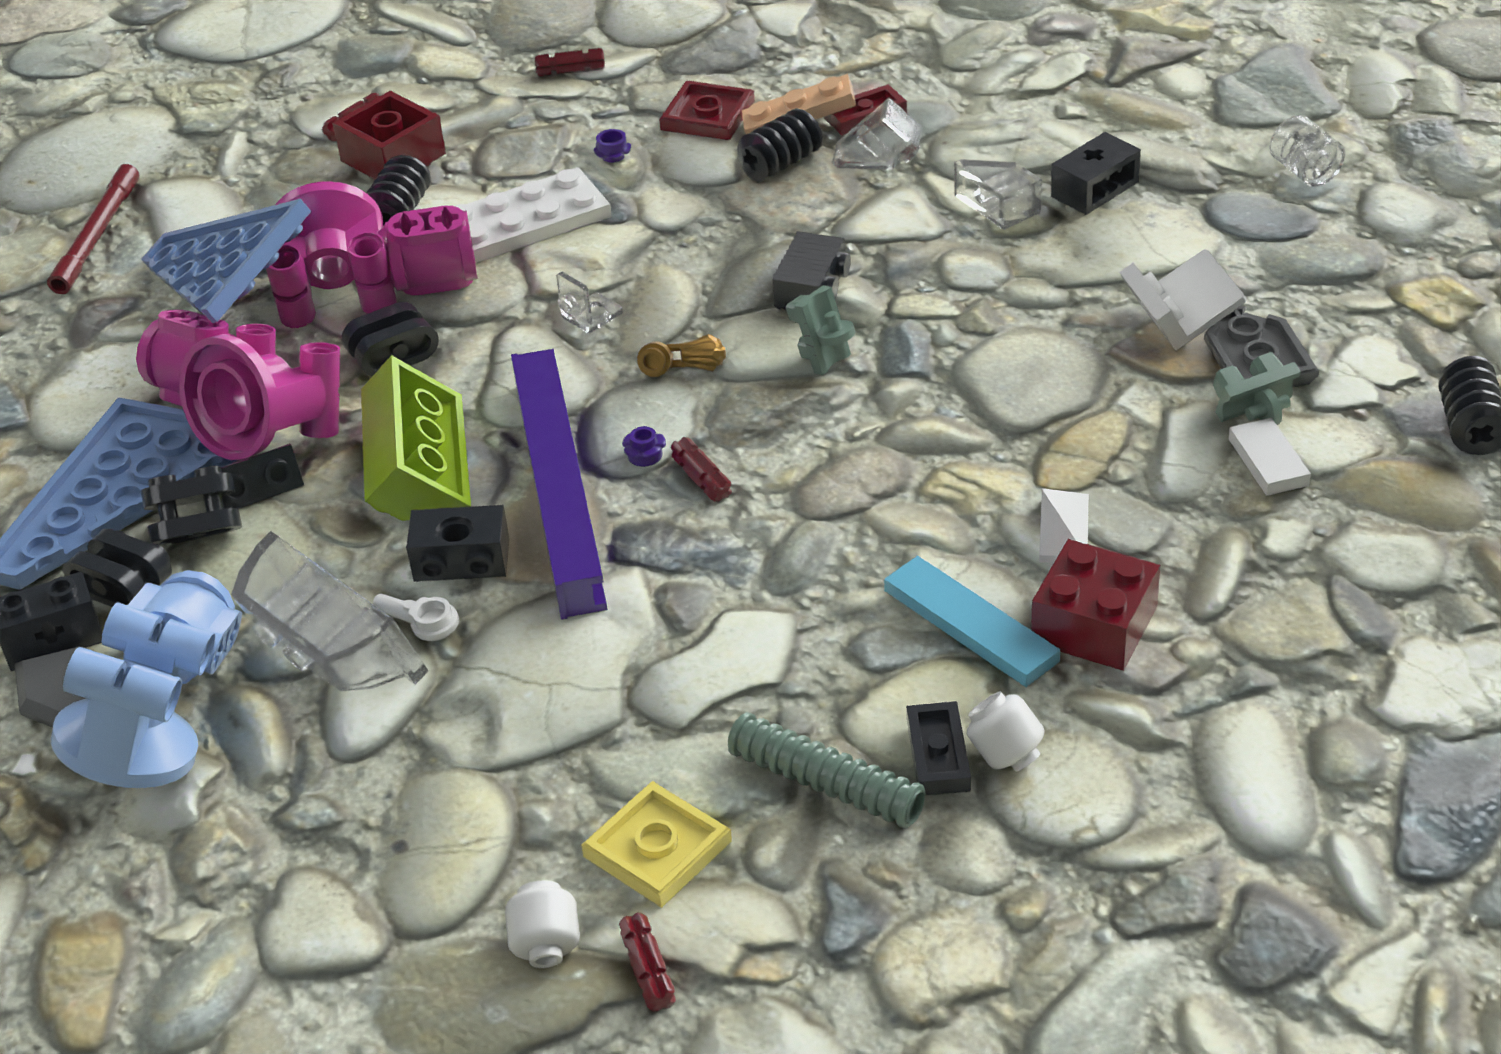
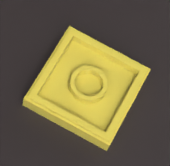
M651 781L581 844L583 857L662 908L732 842L731 829Z

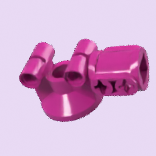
M330 181L314 182L297 187L281 197L275 204L278 205L302 199L311 210L310 214L301 223L303 226L302 231L294 239L282 245L277 251L279 258L266 269L279 319L286 327L301 328L310 324L315 318L316 311L312 299V286L320 289H338L355 280L360 306L368 314L397 303L394 288H396V291H403L409 295H425L462 289L478 279L467 210L463 211L459 207L445 205L404 211L392 216L383 226L380 208L367 193L345 183Z
M167 310L160 312L158 319L153 321L143 332L136 354L138 372L145 382L159 388L160 399L183 407L192 431L201 443L214 454L229 460H242L257 455L268 447L276 431L299 424L300 434L306 437L329 438L338 435L340 398L338 388L340 387L339 346L321 342L301 345L300 367L290 368L285 360L276 355V329L270 325H240L236 328L235 336L229 333V324L219 319L218 322L212 323L203 314L193 311Z

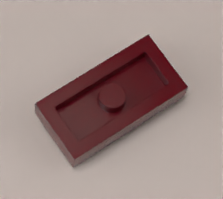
M889 84L854 95L856 106L825 116L824 119L841 136L854 134L861 129L878 123H886L893 118L907 114V100Z

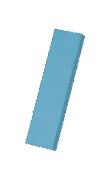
M918 555L884 579L885 592L1025 687L1029 686L1060 662L1059 648Z

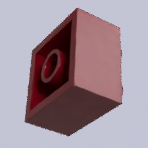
M391 90L333 122L340 161L373 179L377 178L385 163L392 157L408 155L418 159L427 167L433 161L446 154L440 115Z
M1067 539L1032 600L1031 631L1059 648L1062 653L1124 671L1157 609L1161 565Z

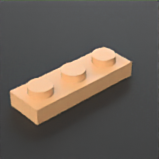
M848 74L839 77H828L819 84L804 89L791 90L784 96L767 102L760 101L754 103L749 108L742 110L745 134L753 132L756 128L762 127L766 123L796 108L803 109L816 120L856 106L853 86Z

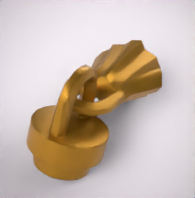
M710 334L679 344H663L654 341L646 344L639 350L637 364L639 369L650 377L661 376L670 368L692 367L713 372L717 366L722 365L723 360L726 358V350L720 339ZM680 351L681 359L673 360L672 352Z

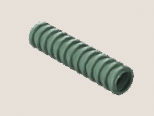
M745 712L737 718L730 729L728 751L731 755L738 757L742 755L745 761H755L761 768L769 767L771 772L775 774L783 773L785 778L789 780L797 778L798 783L803 786L811 784L812 789L817 792L825 790L826 795L831 798L839 796L840 801L845 804L853 802L855 808L859 810L868 808L869 814L873 816L882 814L883 819L887 822H894L896 820L897 825L901 828H908L915 823L923 809L925 788L922 784L913 783L910 785L908 778L898 777L896 779L894 772L886 770L882 772L881 768L877 765H869L867 767L865 760L855 759L853 761V757L848 753H841L839 755V751L836 748L827 747L825 749L822 742L813 741L811 743L809 737L805 735L798 736L791 729L784 731L781 725H770L767 719H757L754 714Z

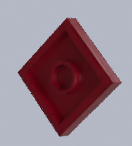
M686 80L660 117V130L730 141L743 121L742 110L749 108L755 102L754 90Z

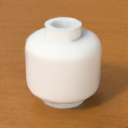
M1001 691L996 692L979 703L968 714L972 721L967 728V736L991 768L1003 769L1012 766L1015 771H1019L1039 757L1040 752L1036 747L1041 742L1045 730L1020 696L1015 694L1004 696Z
M547 880L526 883L518 888L517 894L507 902L505 918L508 947L516 957L529 960L530 965L533 967L547 968L560 964L563 961V956L570 953L578 945L580 933L576 901L572 894L561 889L558 883Z

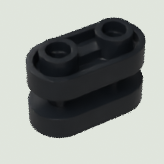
M398 302L350 321L342 332L341 341L361 369L368 376L372 377L391 355L410 366L425 361L436 351L439 337L434 328L424 320L414 305L408 302Z
M210 466L195 470V477L176 481L175 475H165L149 479V487L140 491L144 510H158L160 522L147 526L150 543L168 545L241 529L242 522L239 509H225L222 498L236 492L232 473H222L221 466ZM204 501L206 512L179 517L177 506Z
M108 528L102 529L88 542V552H77L63 565L64 577L82 571L92 600L113 607L117 602L128 606L146 583L160 586L172 574L170 557L160 545L148 543L131 537L122 531Z

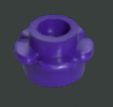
M607 129L596 136L594 153L606 162H619L631 150V144L627 143L626 134L622 130Z
M641 426L633 429L624 437L622 446L625 447L624 453L627 455L630 463L640 467H647L661 460L663 456L662 448L666 446V439L662 434H656L653 428Z

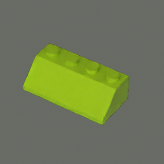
M391 355L361 388L365 502L378 512L387 513L401 521L410 520L411 510L471 507L462 395Z

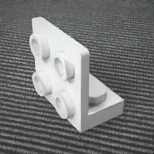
M1207 249L1200 251L1159 281L1151 271L1143 275L1134 262L1119 272L1140 305L1176 351L1247 301L1243 292Z

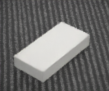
M1272 418L1230 427L1229 441L1266 496L1309 486L1311 473Z

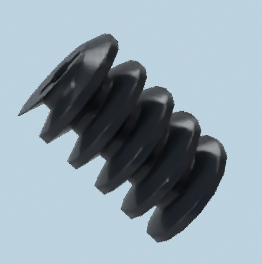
M796 108L788 111L786 114L741 137L738 142L737 152L742 169L751 180L755 182L764 181L767 176L775 175L778 170L786 169L789 164L797 163L800 158L808 157L811 152L818 151L823 141L821 128L812 115L803 109Z
M408 155L392 157L385 163L383 169L373 181L372 186L366 192L380 208L383 226L395 214L414 210L418 206L420 199L425 195V191L430 187V171L421 161Z
M1465 356L1454 360L1444 368L1438 381V388L1452 442L1460 451L1471 455L1494 453L1501 449V391L1494 366L1486 358L1479 356Z

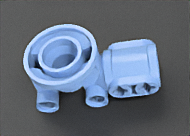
M187 570L171 575L160 586L146 583L128 606L118 602L114 604L104 625L102 645L123 651V660L82 647H78L75 650L65 672L63 691L84 697L85 699L66 706L58 713L54 720L51 734L52 749L64 765L79 775L93 781L125 788L162 786L182 778L192 769L198 749L197 735L191 725L174 712L183 684H187L197 675L201 676L204 672L213 674L231 650L242 619V612L235 610V605L229 591L219 580L204 572Z

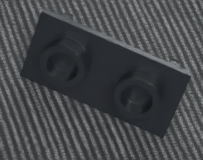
M291 444L221 467L222 473H232L236 491L231 495L222 497L225 509H239L304 486Z

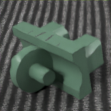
M821 286L810 295H800L787 304L786 310L789 320L799 323L802 336L797 344L800 356L810 360L814 374L824 375L834 363L851 355L848 340L855 335V328L851 321L841 320L832 287Z
M1272 352L1260 355L1251 362L1249 371L1253 377L1244 379L1238 368L1233 365L1216 372L1213 386L1219 397V402L1215 413L1221 422L1245 414L1249 421L1257 418L1260 420L1272 418L1276 425H1279L1282 421V409L1291 406L1290 398L1293 394V380L1301 374L1295 362L1283 366Z

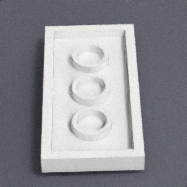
M579 167L562 170L556 175L538 181H528L522 186L504 192L492 193L486 198L468 204L455 205L463 211L467 210L475 263L612 217L610 203Z

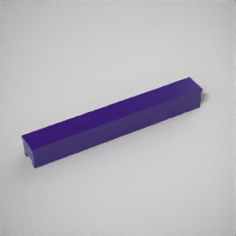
M554 349L518 355L517 353L511 354L517 395L560 618L564 620L571 616L608 610L602 584L604 583Z

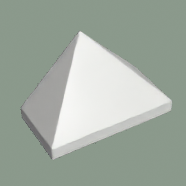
M1042 488L1039 562L1054 563L1067 539L1088 544L1089 494Z

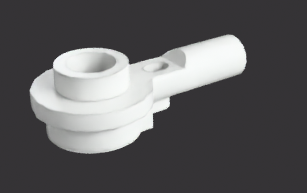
M380 593L373 600L372 606L374 611L410 622L415 636L421 640H442L455 631L459 624V616L455 607L441 597H422L417 601H403Z

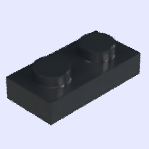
M957 701L906 706V719L916 781L924 786L925 796L970 792L971 773Z

